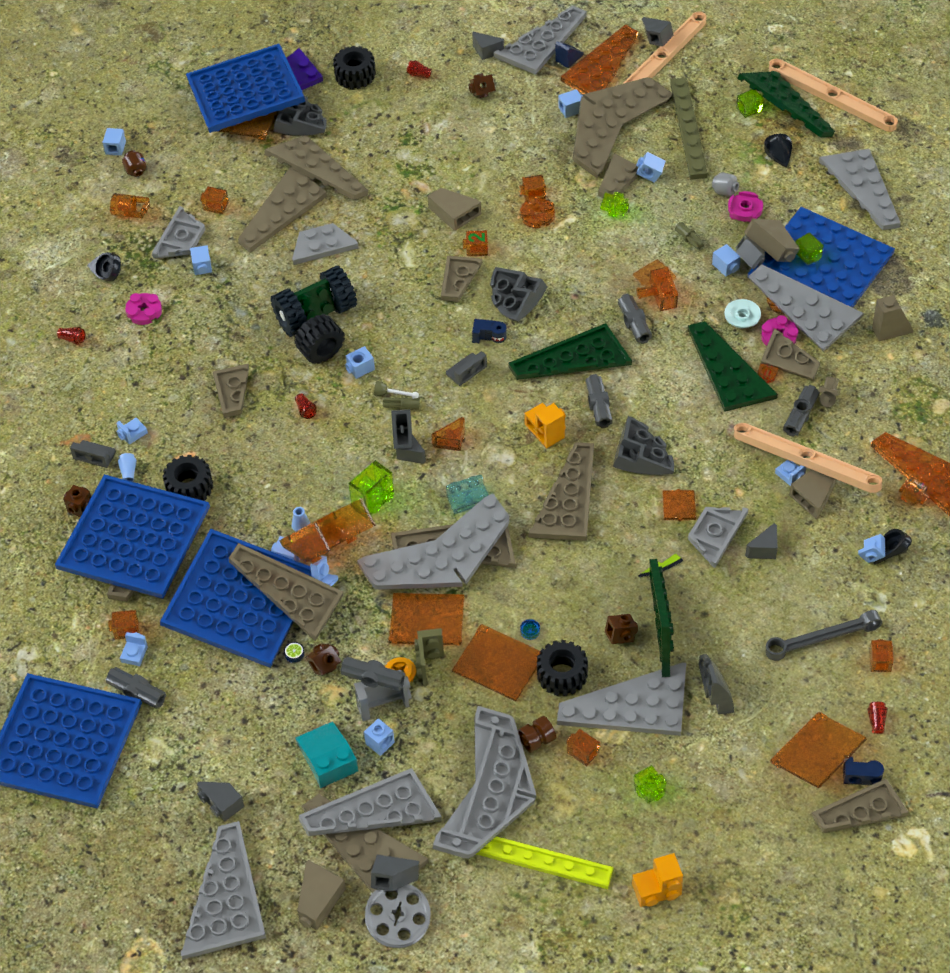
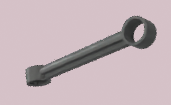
M869 610L858 619L787 640L773 637L766 643V656L770 660L779 661L785 657L786 652L862 629L866 632L874 631L883 622L878 611ZM777 645L783 650L779 653H774L769 648Z

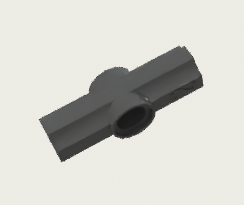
M624 294L618 299V305L623 313L625 325L628 329H631L637 342L641 344L647 343L652 338V333L646 323L644 311L638 308L632 295Z
M593 374L585 379L589 407L591 411L593 410L596 425L606 428L612 424L609 396L607 391L605 392L601 376Z
M804 386L799 398L794 402L793 409L783 427V431L787 435L792 437L798 436L804 423L808 421L809 414L820 394L815 386Z
M346 657L342 662L341 675L361 680L368 687L375 688L379 685L399 691L404 685L405 673L386 668L379 661L369 660L364 662Z
M117 667L111 668L108 672L106 683L123 691L125 696L141 699L142 702L156 709L163 705L166 692L150 685L141 675L135 674L133 676Z

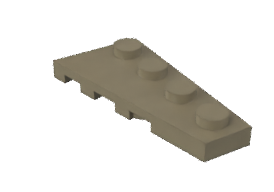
M884 779L814 811L812 817L822 833L906 817L909 812L888 780Z

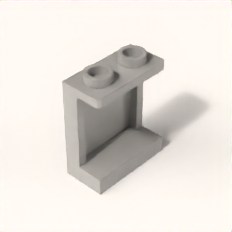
M405 676L404 685L399 691L379 685L372 688L364 685L362 682L354 683L357 707L362 721L370 720L369 708L402 699L405 708L410 707L409 699H412L408 677Z

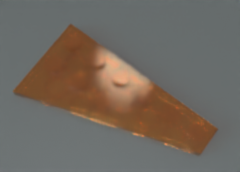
M625 24L561 76V82L573 89H577L583 95L607 88L619 70L622 60L626 58V53L637 39L638 31Z
M886 432L871 442V447L916 486V484H920L919 481L922 482L925 486L920 491L950 516L949 462Z

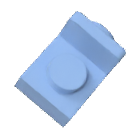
M134 418L125 425L120 421L116 423L118 428L116 432L121 440L125 439L129 445L148 433L147 428L137 418Z
M786 460L775 469V474L790 486L806 472V467L798 466L789 460Z
M879 534L864 540V548L858 550V555L868 563L884 558L885 537Z
M320 555L310 564L311 576L330 586L338 581V575L328 574L327 556Z
M126 632V644L120 656L121 663L140 666L148 648L146 638L140 633Z

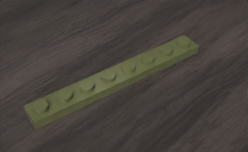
M687 78L670 79L690 180L707 178L708 173Z

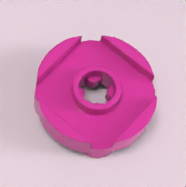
M749 191L739 192V195L736 196L732 195L728 201L730 218L744 222H751L752 219H757L763 212L762 199L760 200L757 194Z
M134 293L126 303L125 310L127 317L133 323L147 325L152 323L153 319H158L161 316L162 306L156 294Z
M780 315L777 318L769 319L762 325L761 339L766 346L774 328L782 332L783 336L790 339L794 344L796 343L798 337L797 326L788 320L787 317Z

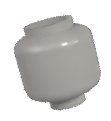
M721 172L713 178L712 188L716 194L730 197L738 191L739 182H737L735 175Z

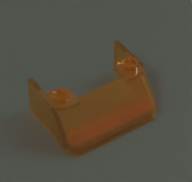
M360 498L321 517L279 541L283 548L305 562L310 561L313 564L321 560V555L331 551V548L344 541L349 544L357 540L356 535L376 526L363 499Z

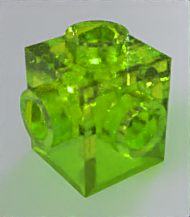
M617 191L614 194L605 192L600 209L607 211V215L615 218L618 215L624 216V213H627L629 209V199L624 197L625 194Z
M652 765L634 775L635 791L641 799L644 798L647 804L652 801H658L664 796L667 785L666 779L661 773L658 774Z

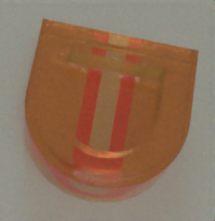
M760 363L758 375L767 384L772 383L776 379L778 367Z

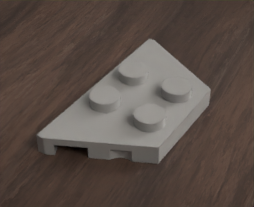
M179 206L154 248L152 257L156 259L191 255L190 248L196 247L205 232V225L196 220L192 214H187L182 206Z
M334 223L300 231L292 257L293 265L359 248L358 242Z
M705 507L688 535V540L712 567L716 568L746 518L748 508H742L741 511L730 510V507Z

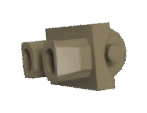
M828 376L826 377L825 384L819 387L818 392L822 393L819 400L825 407L833 406L836 402V396L840 395L841 389H837L838 378Z

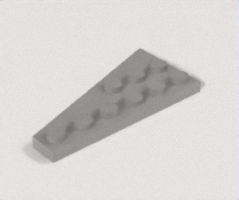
M571 6L559 13L557 18L552 21L550 19L546 21L542 27L537 26L522 35L515 43H509L505 45L503 50L495 51L494 58L536 75L555 53L556 42L564 43L585 19L587 11Z
M870 149L819 157L820 164L828 168V172L839 180L838 183L853 199H857L860 207L870 213V217L882 230L900 228V220Z
M762 264L748 276L823 352L864 316L863 312Z
M412 768L299 815V821L308 836L439 822L442 819V816Z

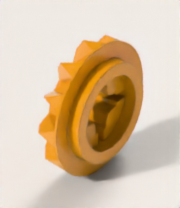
M404 657L394 658L385 666L396 671L404 670L409 682H413L416 676L415 664Z

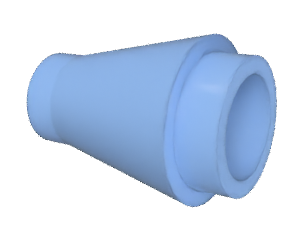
M131 453L121 454L118 464L123 480L133 482L137 460Z
M296 507L293 510L291 526L295 532L302 534L308 531L311 523L304 508Z

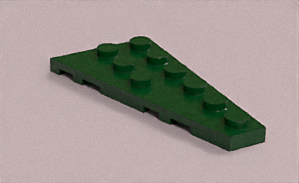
M776 71L739 73L738 80L741 82L745 80L750 84L749 88L762 92V96L782 111L786 109L792 113L790 117L803 121L805 123L804 126L820 138L833 137L835 131L830 127V124L781 77L780 73Z
M706 321L688 325L690 337L724 412L777 399L778 394Z
M605 323L508 363V367L515 378L521 380L632 365V359Z
M649 559L653 608L657 617L655 618L659 656L660 662H662L661 673L662 677H670V652H674L673 640H671V635H674L671 611H669V600H667L662 566H658L657 559Z

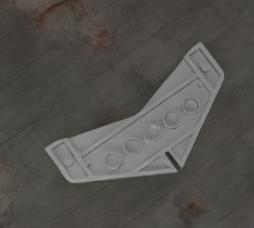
M492 493L484 497L436 540L368 555L357 560V564L372 587L378 590L463 587L462 581L455 572L459 574L465 584L468 583L509 525V515Z
M481 706L477 707L474 718L475 784L445 826L440 829L435 837L432 848L466 859L478 853L532 806L537 796L514 718L508 714Z

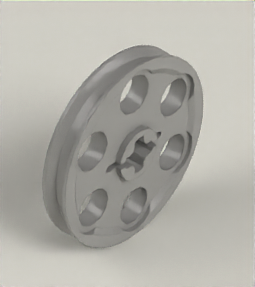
M408 884L395 890L398 894L397 898L389 900L385 896L386 890L377 889L368 899L365 908V923L371 936L382 945L391 948H404L418 942L425 935L430 923V906L425 895L418 888ZM409 895H416L419 901L417 904L411 905L407 902L406 898ZM399 904H401L400 911L402 916H400L399 919H397L396 926H394V914H396L399 908ZM379 905L383 911L380 915H374L370 911L371 907ZM415 915H422L425 918V922L417 925L413 922V917ZM380 925H385L388 927L389 932L386 935H379L376 929ZM401 930H407L410 933V938L401 940L398 937V933Z

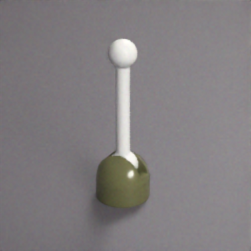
M376 381L375 396H383L389 392L411 396L412 398L419 397L417 392L410 393L388 389L387 385L381 381Z

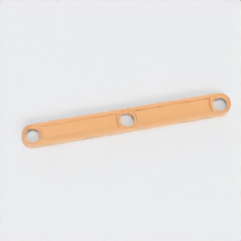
M703 12L693 13L673 33L674 36L664 46H660L624 83L647 77L653 78L706 25V14ZM700 18V19H703V20H702V21H696L695 19ZM659 55H664V56H666V57H665V58H659L658 56H659Z
M772 59L769 62V72L776 71L780 73L785 81L884 131L892 132L896 130L898 119L895 116L781 59ZM778 65L780 66V68H774L772 66ZM834 93L836 96H829L828 94ZM886 122H892L894 124L887 125Z
M738 423L734 426V437L739 441L864 491L876 493L882 489V478L879 475L747 423Z

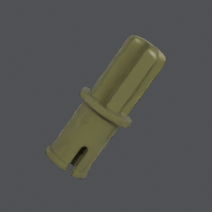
M679 222L675 226V231L684 238L685 242L691 243L696 249H701L704 246L703 240L683 222Z
M403 396L401 398H383L384 408L419 410L420 398H403Z

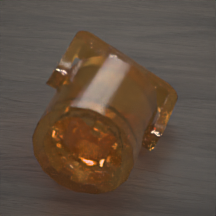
M113 193L110 201V212L114 216L143 218L150 207V199L148 197ZM137 203H144L140 212L136 211Z

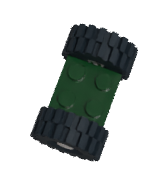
M334 266L320 273V281L295 293L287 288L271 296L270 301L272 302L273 312L287 336L292 337L296 335L299 328L308 319L314 318L316 315H327L334 311L341 314L357 305L354 287L351 285L350 279L347 278L346 272L344 273L340 266Z

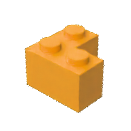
M541 403L524 413L526 427L546 448L565 438L566 415L554 403L547 407L544 403Z
M675 853L655 858L653 860V869L632 875V886L640 907H651L660 901H671L682 895L683 874Z

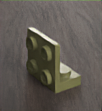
M442 628L417 631L418 639H414L418 679H423V686H427L425 659H436L444 656Z

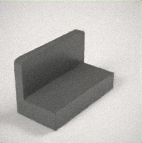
M482 351L477 355L470 353L446 371V375L461 386L487 367V355Z
M82 440L80 444L73 442L70 446L73 459L108 468L116 453L115 448Z

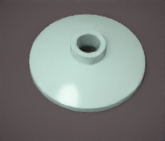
M738 299L726 306L724 315L727 322L732 326L749 328L759 322L761 310L756 303L750 300Z

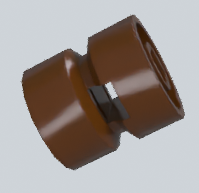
M545 716L534 720L532 726L526 724L518 729L520 740L529 753L541 748L542 743L547 745L557 738L551 722Z

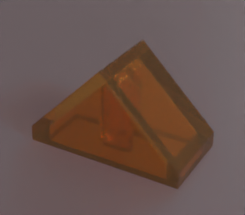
M462 416L432 433V446L439 449L461 451L465 435V418Z

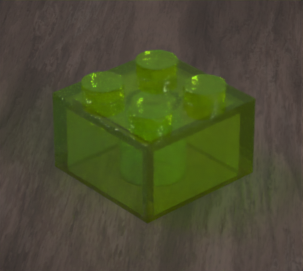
M376 460L348 483L351 506L367 518L377 513L380 507L389 502L394 496L392 472Z

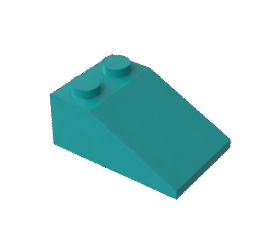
M333 721L295 738L320 788L358 772L357 759Z

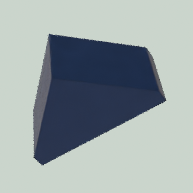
M559 41L555 44L556 62L567 68L584 55V52L571 45Z

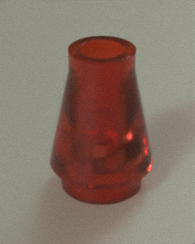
M410 60L406 73H409L410 76L429 79L432 69L416 60Z
M81 327L59 328L57 337L78 345L84 342L86 333Z
M304 394L296 395L295 401L300 416L305 419L313 418L317 413L316 405Z
M871 702L867 711L872 733L882 734L885 732L888 708L884 702Z

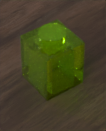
M752 89L737 95L736 108L745 118L762 111L763 96Z
M810 232L795 241L800 248L796 255L807 265L820 260L823 253V244Z

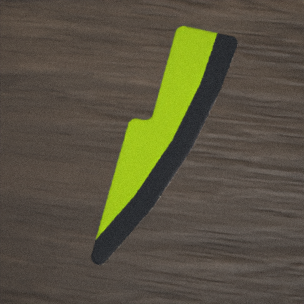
M674 554L663 563L658 562V566H662L663 571L683 562V560L677 554ZM649 568L638 575V577L649 576Z

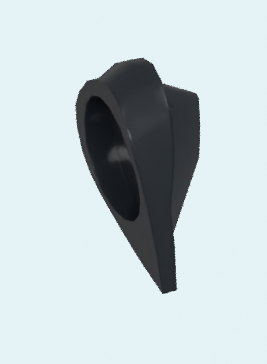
M786 134L768 136L764 141L765 153L771 159L787 168L792 152L790 137Z
M106 252L93 259L88 264V267L98 278L110 282L117 279L121 271V259L117 254Z
M899 529L889 530L884 535L885 557L876 560L873 564L876 565L906 552L912 543L911 537Z

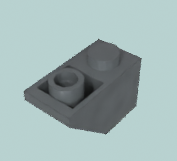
M647 17L642 18L649 44L664 46L674 36L670 21Z
M745 234L735 247L736 253L752 269H755L757 265L760 266L764 262L765 253L759 245Z
M203 781L197 783L199 799L203 803L207 802L211 806L210 810L214 816H220L224 822L245 807L242 796L230 783Z
M377 854L371 871V888L395 891L419 879V861Z

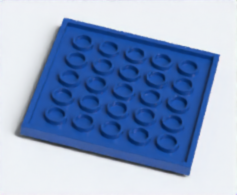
M280 44L186 73L187 80L209 133L306 102Z
M800 207L785 226L790 236L800 248L792 262H777L765 251V260L762 265L853 308L894 254L895 248ZM757 265L755 269H751L748 272V276L752 272H754L759 266Z
M104 474L58 557L55 567L61 571L164 599L210 508V504L206 501Z
M210 528L161 618L160 626L271 668L294 621L229 563V557L239 543L311 576V567Z
M27 673L0 732V785L98 809L141 707V699Z

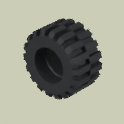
M361 46L345 47L344 50L341 49L339 53L335 54L333 58L334 75L336 82L340 86L343 85L344 88L349 87L350 89H361V87L371 84L372 80L375 79L374 55L367 48H362Z
M321 314L320 316L316 315L314 318L308 319L299 328L298 333L295 335L294 343L309 362L320 364L323 361H328V359L334 357L339 352V349L343 346L345 334L330 316Z
M182 455L179 456V459H172V463H168L166 465L167 468H164L163 482L166 491L203 501L207 499V496L211 495L213 480L209 465L203 458L200 459L196 455L194 457L192 455H187V457ZM186 479H194V480L191 481V482H187V483H183V482H182L183 480H186Z
M561 640L560 643L553 641L552 645L548 643L545 645V649L542 648L540 650V655L537 656V679L539 683L541 682V687L543 689L546 688L548 693L554 692L555 696H559V694L568 696V693L573 695L576 693V689L580 691L582 684L585 685L588 677V659L585 651H581L579 645L574 646V642L571 641L566 643V640ZM564 664L572 669L566 672H558L553 667Z

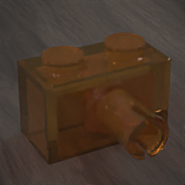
M663 267L650 270V286L636 288L638 299L654 296L660 311L677 308L679 295L669 268Z

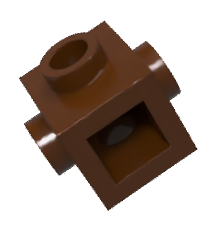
M483 73L474 75V79L469 80L470 84H468V87L473 96L483 98L489 96V92L496 91L492 74L484 76Z
M73 485L63 498L67 512L81 517L91 499V494L87 488Z
M630 614L608 616L604 632L611 644L634 642L635 635L638 632V625Z
M321 643L316 645L312 649L313 652L305 657L314 673L318 675L333 672L337 668L336 665L341 663L338 657L340 655L339 651L335 646Z

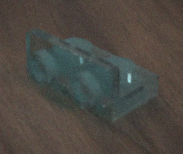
M482 475L471 476L468 479L453 482L446 486V496L454 514L472 509L484 497L489 495L483 484Z

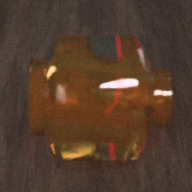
M916 478L906 479L899 489L900 498L913 507L919 503L923 505L929 496L926 494L928 488Z

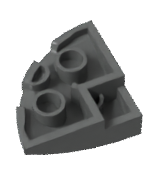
M304 95L306 102L280 110L273 132L294 136L316 135L325 132L327 122L326 118L322 116V109L317 104L308 102V97Z
M495 267L490 282L492 288L491 299L495 307L498 308L503 316L517 322L532 311L547 289V285L542 279L529 277L525 272Z
M630 416L627 417L617 447L613 467L639 474L666 475L673 474L674 460L672 455H668L666 451L667 445L660 436L654 437L648 432L649 427Z
M707 654L700 655L698 664L706 698L710 699L711 705H716L718 715L734 713L732 696L723 675Z

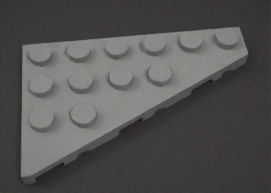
M686 663L670 666V677H662L661 670L561 702L558 708L557 725L681 736Z
M239 821L218 826L216 840L212 846L210 860L205 869L196 906H194L190 926L186 932L185 943L181 950L182 960L266 938Z

